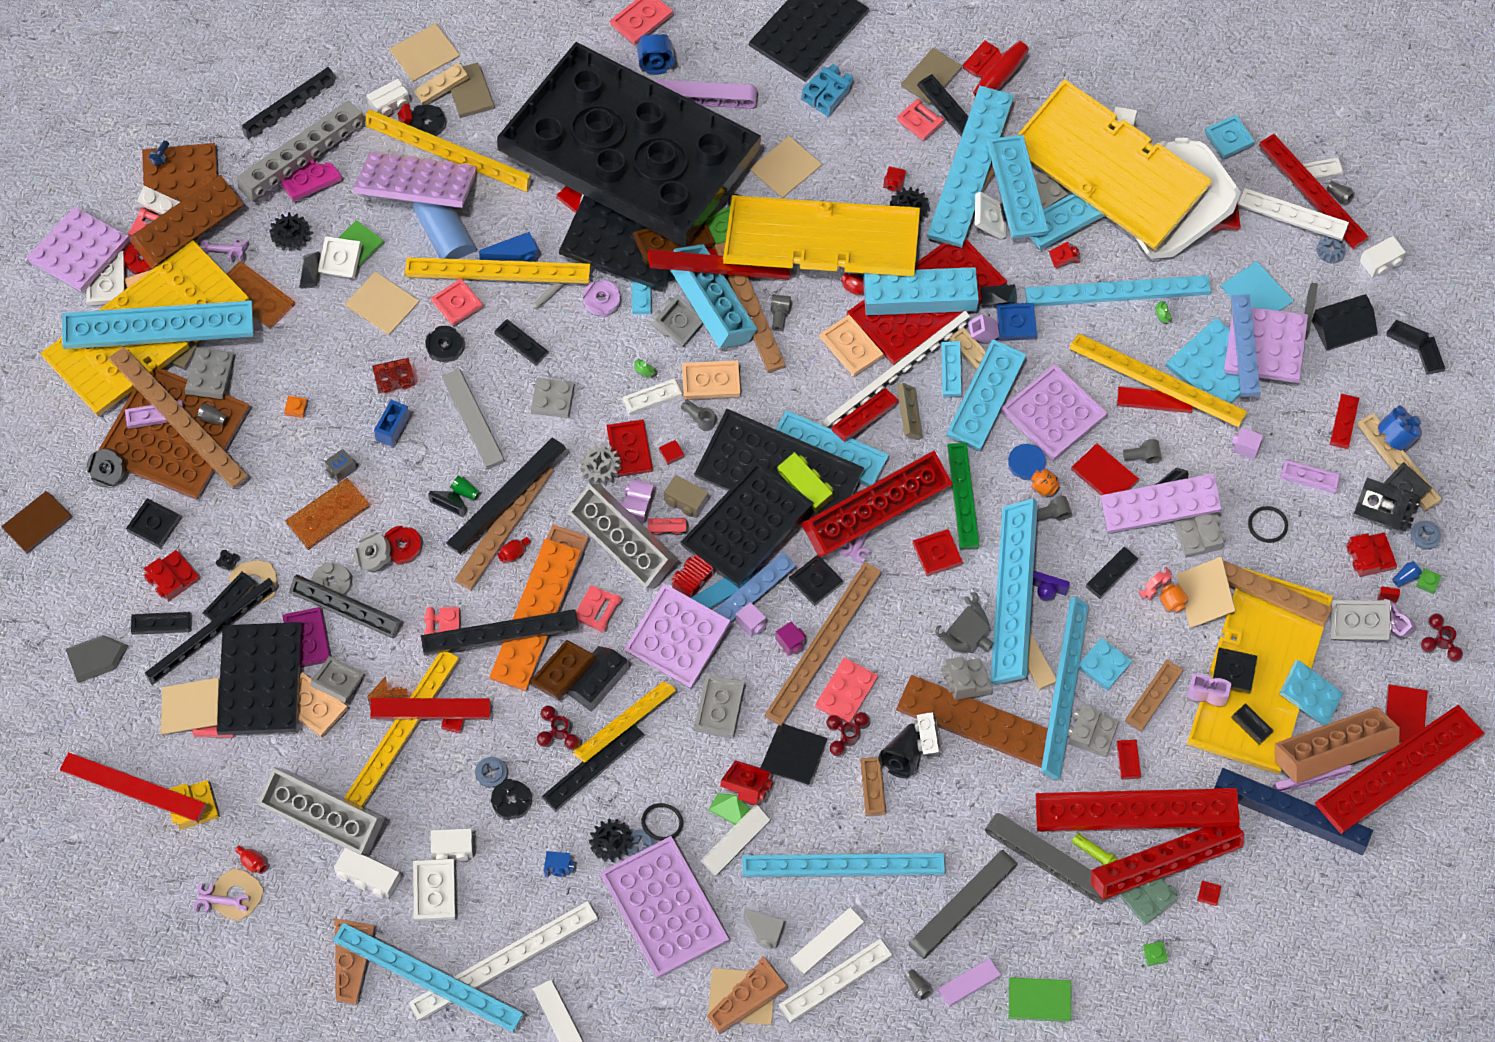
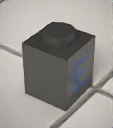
M341 449L325 461L326 474L330 479L334 478L338 483L356 471L354 460L344 449Z

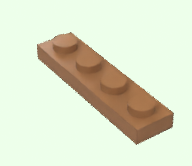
M1166 659L1126 717L1125 722L1142 732L1182 674L1183 669Z

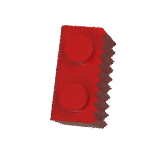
M695 554L694 557H689L686 560L681 571L675 572L671 579L672 588L692 598L714 575V569Z

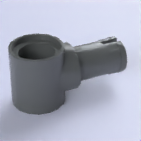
M772 294L770 311L773 314L772 329L774 331L783 330L784 316L789 313L791 296Z
M689 399L682 403L680 408L698 422V427L701 430L710 431L713 429L715 414L712 409L699 408ZM709 418L710 420L704 421L702 419Z
M1149 439L1144 441L1139 448L1124 449V461L1141 459L1149 464L1161 461L1162 455L1159 441L1157 439Z
M1066 496L1055 497L1047 507L1037 509V521L1050 517L1062 521L1072 516Z

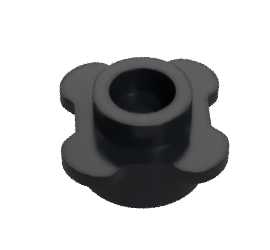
M222 550L220 558L216 560V565L230 571L234 568L238 555Z

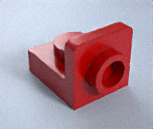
M889 166L884 177L883 188L901 192L906 170Z

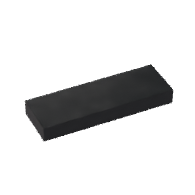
M508 319L494 331L496 336L535 366L549 354L547 349Z
M241 571L202 612L203 615L210 621H213L252 591L257 585L256 581Z
M190 612L131 614L132 635L191 632Z

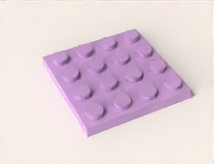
M74 206L26 258L29 263L83 292L128 244L130 239L127 235Z
M1251 308L1259 378L1299 383L1308 315ZM1232 316L1224 373L1238 375Z
M1056 364L1052 365L1001 407V412L1052 461L1106 418L1108 414Z
M664 583L624 651L692 689L731 621Z

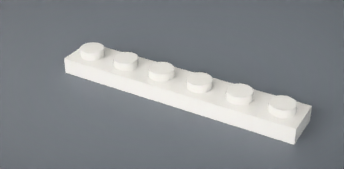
M1246 188L1238 203V207L1343 241L1349 226L1347 221Z
M879 939L780 1003L779 1008L789 1022L792 1023L890 959L892 954L882 940Z

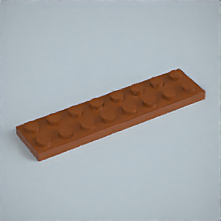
M911 674L896 711L916 719L919 714L933 712L937 717L939 728L1039 768L1042 767L1048 728L972 698L954 700L952 693L947 688Z

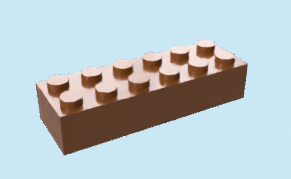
M219 175L134 233L130 242L150 268L154 269L191 240H197L239 211L243 203L225 179Z

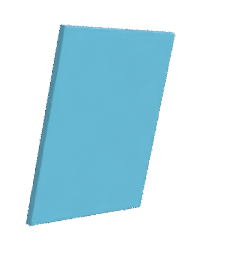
M1257 261L1220 285L1230 298L1231 295L1250 294L1251 308L1281 311L1294 302Z

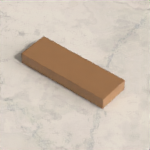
M878 757L860 758L865 816L885 815L882 770Z

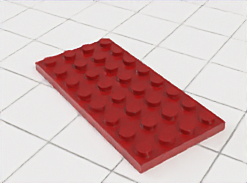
M966 238L962 248L942 243L915 263V270L976 268L978 305L981 304L980 287L1007 285V280ZM862 300L848 310L846 315H850L881 350L883 355L895 365L964 311L866 315L865 300Z

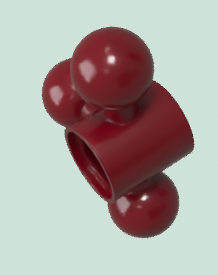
M1432 614L1428 620L1429 625L1437 629L1438 634L1436 638H1423L1421 648L1425 652L1434 651L1436 646L1441 649H1449L1447 652L1448 658L1454 662L1460 661L1463 657V651L1460 647L1453 644L1457 636L1456 630L1451 626H1443L1444 618L1441 614ZM1442 635L1449 637V640L1444 639Z
M550 705L544 706L541 709L540 715L543 720L551 721V730L549 732H540L537 735V743L542 747H547L552 743V738L555 737L559 740L565 739L564 744L568 749H577L580 745V739L577 735L569 733L568 719L564 716H556L554 707ZM559 725L565 726L563 730L556 729Z
M859 712L854 717V723L847 722L842 725V720L838 715H831L827 718V727L830 730H839L841 732L840 741H834L830 745L829 749L832 755L841 756L845 752V745L853 746L857 743L859 728L866 727L870 722L868 714ZM852 732L854 736L848 737L845 733Z

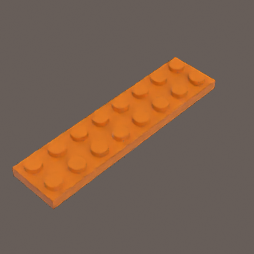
M544 539L512 620L559 611L579 561L581 550ZM549 635L503 642L489 676L490 680L527 692L530 684L529 681L533 677Z

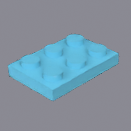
M1297 660L1294 661L1279 694L1324 726L1329 724L1343 692L1304 663Z

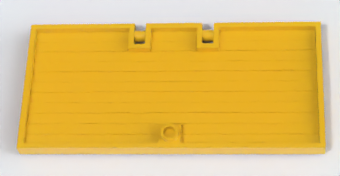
M1064 79L1018 133V135L1024 136L1030 163L1156 251L1212 184L1211 179L1160 144L1152 145L1150 137L1124 119L1119 122L1115 113Z
M732 195L723 263L793 268V264H800V269L837 271L838 267H845V272L914 276L920 208Z
M191 240L97 311L250 300L224 271ZM61 337L40 354L95 415L99 417L136 389L109 361L110 356L122 347H125L153 376L152 370L157 367L159 370L164 368L189 349L188 343L190 341L63 349Z
M1243 568L1329 607L1333 598L1331 595ZM1235 588L1232 598L1236 611L1226 616L1221 632L1224 634V637L1220 636L1209 674L1212 675L1211 679H1213L1219 647L1257 655L1251 693L1230 689L1225 706H1215L1207 701H1200L1186 745L1280 775L1281 768L1275 763V743L1291 738L1299 708L1280 695L1279 692L1294 661L1299 660L1312 669L1324 627ZM1245 703L1274 730L1260 745L1231 718Z

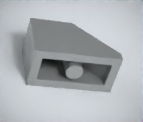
M745 908L744 920L756 943L766 949H776L784 927V920Z

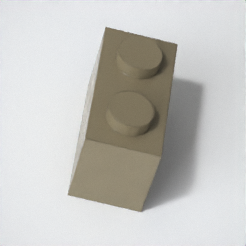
M675 475L664 491V501L670 507H677L682 510L685 515L697 518L708 502V492Z

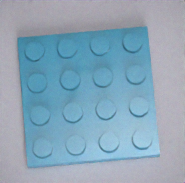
M1215 318L1168 360L1165 366L1183 382L1231 404L1240 396L1239 376L1224 373L1230 329L1218 318Z

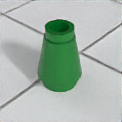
M458 475L450 486L454 493L473 501L480 493L464 476Z

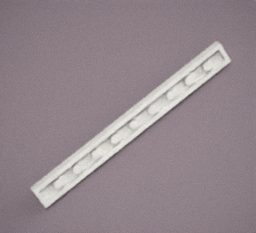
M964 311L826 417L822 422L823 425L827 428L835 425L842 420V416L845 414L849 415L856 410L855 406L859 403L863 405L870 400L869 395L873 392L878 394L885 388L883 385L886 382L891 384L898 378L897 374L899 372L905 373L912 367V362L915 360L917 362L921 361L926 356L925 352L928 350L932 352L940 346L938 342L942 339L947 341L953 335L952 332L956 328L960 330L967 325L966 320L970 317L969 314Z
M587 901L452 978L474 989H478L598 921V918ZM428 991L410 1001L409 1005L420 1022L452 1002Z

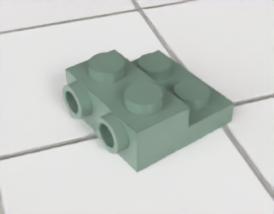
M1164 877L1119 894L1121 899L1144 926L1177 901L1176 889L1172 885L1167 886L1163 881Z

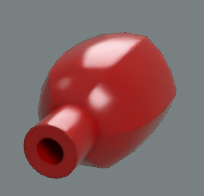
M845 273L840 281L843 283V287L855 295L864 294L863 279L854 273Z
M525 537L521 541L514 539L508 542L497 554L499 560L502 563L516 560L524 553L525 546L530 544V540Z
M241 845L236 847L235 852L240 855L242 865L250 872L262 874L267 869L268 865L265 863V857L254 849H244Z

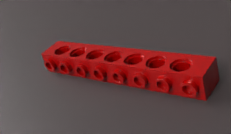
M1239 826L1204 827L1092 869L1091 885L1103 900L1240 849L1244 843V832Z

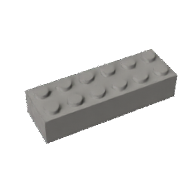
M589 483L567 512L645 589L656 588L678 560L600 483Z
M276 767L272 768L257 802V805L359 855H369L385 819L288 770Z

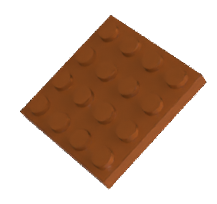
M215 143L168 147L163 154L167 157L166 163L161 166L153 165L148 158L151 151H157L158 148L142 149L143 185L179 202L217 177ZM149 209L147 210L148 212H151V213H154V214H158V213H156V212H154V211H152V210H149Z

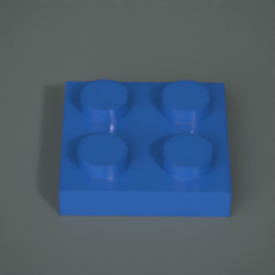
M1034 303L996 304L999 340L1036 339Z

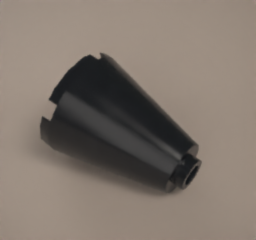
M915 723L908 724L878 755L880 765L882 767L885 765L889 769L888 773L898 778H908L909 775H914L920 755L917 740L921 738L920 732H916Z

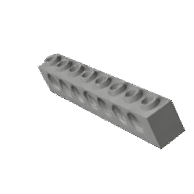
M346 101L238 175V189L252 201L262 196L286 177H290L299 168L304 167L309 161L333 147L334 144L346 138L354 130L359 129L363 125L362 112L352 103Z

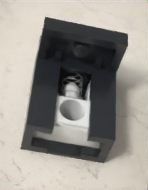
M1367 477L1354 514L1405 532L1407 528H1411L1414 520L1411 517L1413 510L1417 511L1421 500L1418 499L1417 494ZM1372 494L1377 495L1379 498L1376 505H1370L1367 501L1368 497ZM1386 496L1392 498L1394 500H1397V503L1393 504L1389 500L1387 501L1382 497ZM1383 507V509H1390V511L1394 508L1393 514H1390L1378 508Z

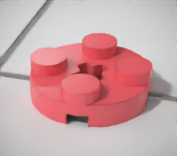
M1168 567L1164 568L1165 573L1158 572L1144 585L1146 587L1144 592L1142 590L1139 591L1143 599H1153L1158 594L1157 589L1161 586L1166 587L1172 581V572Z

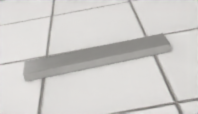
M457 369L442 375L446 388L486 470L504 463V459L460 370Z

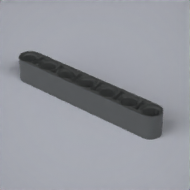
M995 813L984 829L990 837L1092 901L1103 904L1105 899L1103 900L1091 885V870L1004 815Z
M1001 850L910 941L908 946L923 960L926 959L1011 874L1018 863L1004 850Z

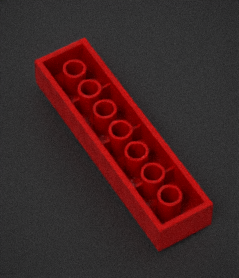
M934 450L802 522L801 525L818 557H821L953 483Z

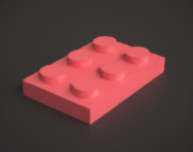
M635 0L612 18L610 25L635 46L639 43L641 36L650 34L673 15V10L661 0Z
M844 657L817 700L815 707L829 715H838L844 723L852 722L877 681L878 675Z

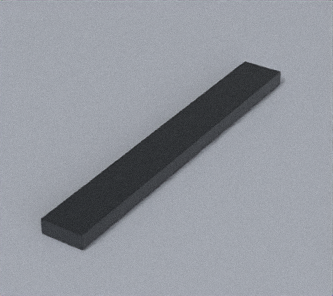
M552 437L446 542L448 547L461 554L566 450L564 444Z
M267 578L147 670L145 676L151 685L155 684L220 634L223 630V625L233 624L276 590L273 581Z
M576 609L425 634L421 635V641L425 656L579 630Z

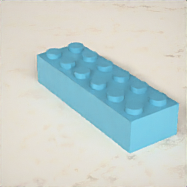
M704 244L674 249L675 252L710 255ZM670 270L719 348L746 344L750 341L757 328L723 274Z
M976 268L915 270L914 276L864 273L866 315L977 311Z

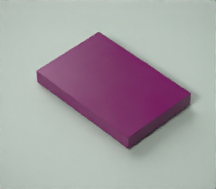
M321 607L282 614L284 623L301 622L300 668L324 663L330 656Z

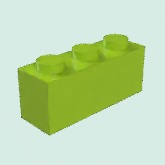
M794 452L777 467L778 473L790 486L814 502L812 510L817 513L833 500V489L827 482L823 483L819 479L821 477L815 469L811 470L807 466L808 462L803 456L800 455L798 457Z

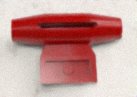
M984 40L962 65L963 69L975 77H982L973 91L974 96L976 97L979 86L999 90L1018 69L1027 55L1029 47L1024 42L1018 41L1001 54L996 46Z

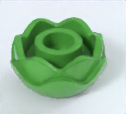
M1160 301L1155 307L1160 322L1169 323L1172 318L1168 311V305L1166 301Z
M638 358L634 362V369L647 378L655 374L656 368L646 364L643 360Z

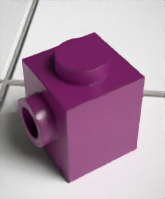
M792 621L776 631L775 639L788 656L798 654L804 649L806 636L802 629H797Z

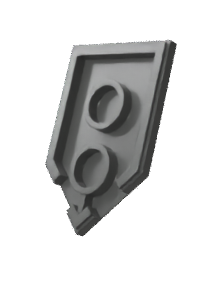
M102 635L66 648L77 683L115 670L128 645Z

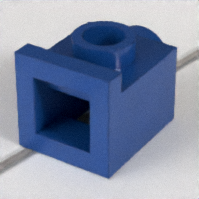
M546 851L545 877H549V873L556 877L569 875L570 872L573 873L574 861L571 860L570 853Z

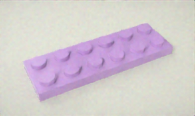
M1214 473L1100 496L1108 533L1222 512Z

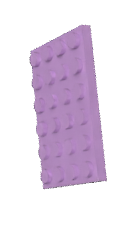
M369 152L353 187V193L462 208L476 175L477 167L467 163L456 164L451 161L441 162L434 159H419L414 156L404 157L398 154L389 155L382 154L381 152Z
M671 836L600 872L604 884L657 979L729 942L728 936Z

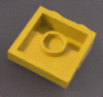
M208 780L189 786L185 783L168 788L207 804L199 823L170 813L173 824H178L180 830L219 818Z

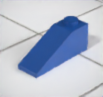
M530 231L478 250L479 260L534 262L539 258L538 248Z

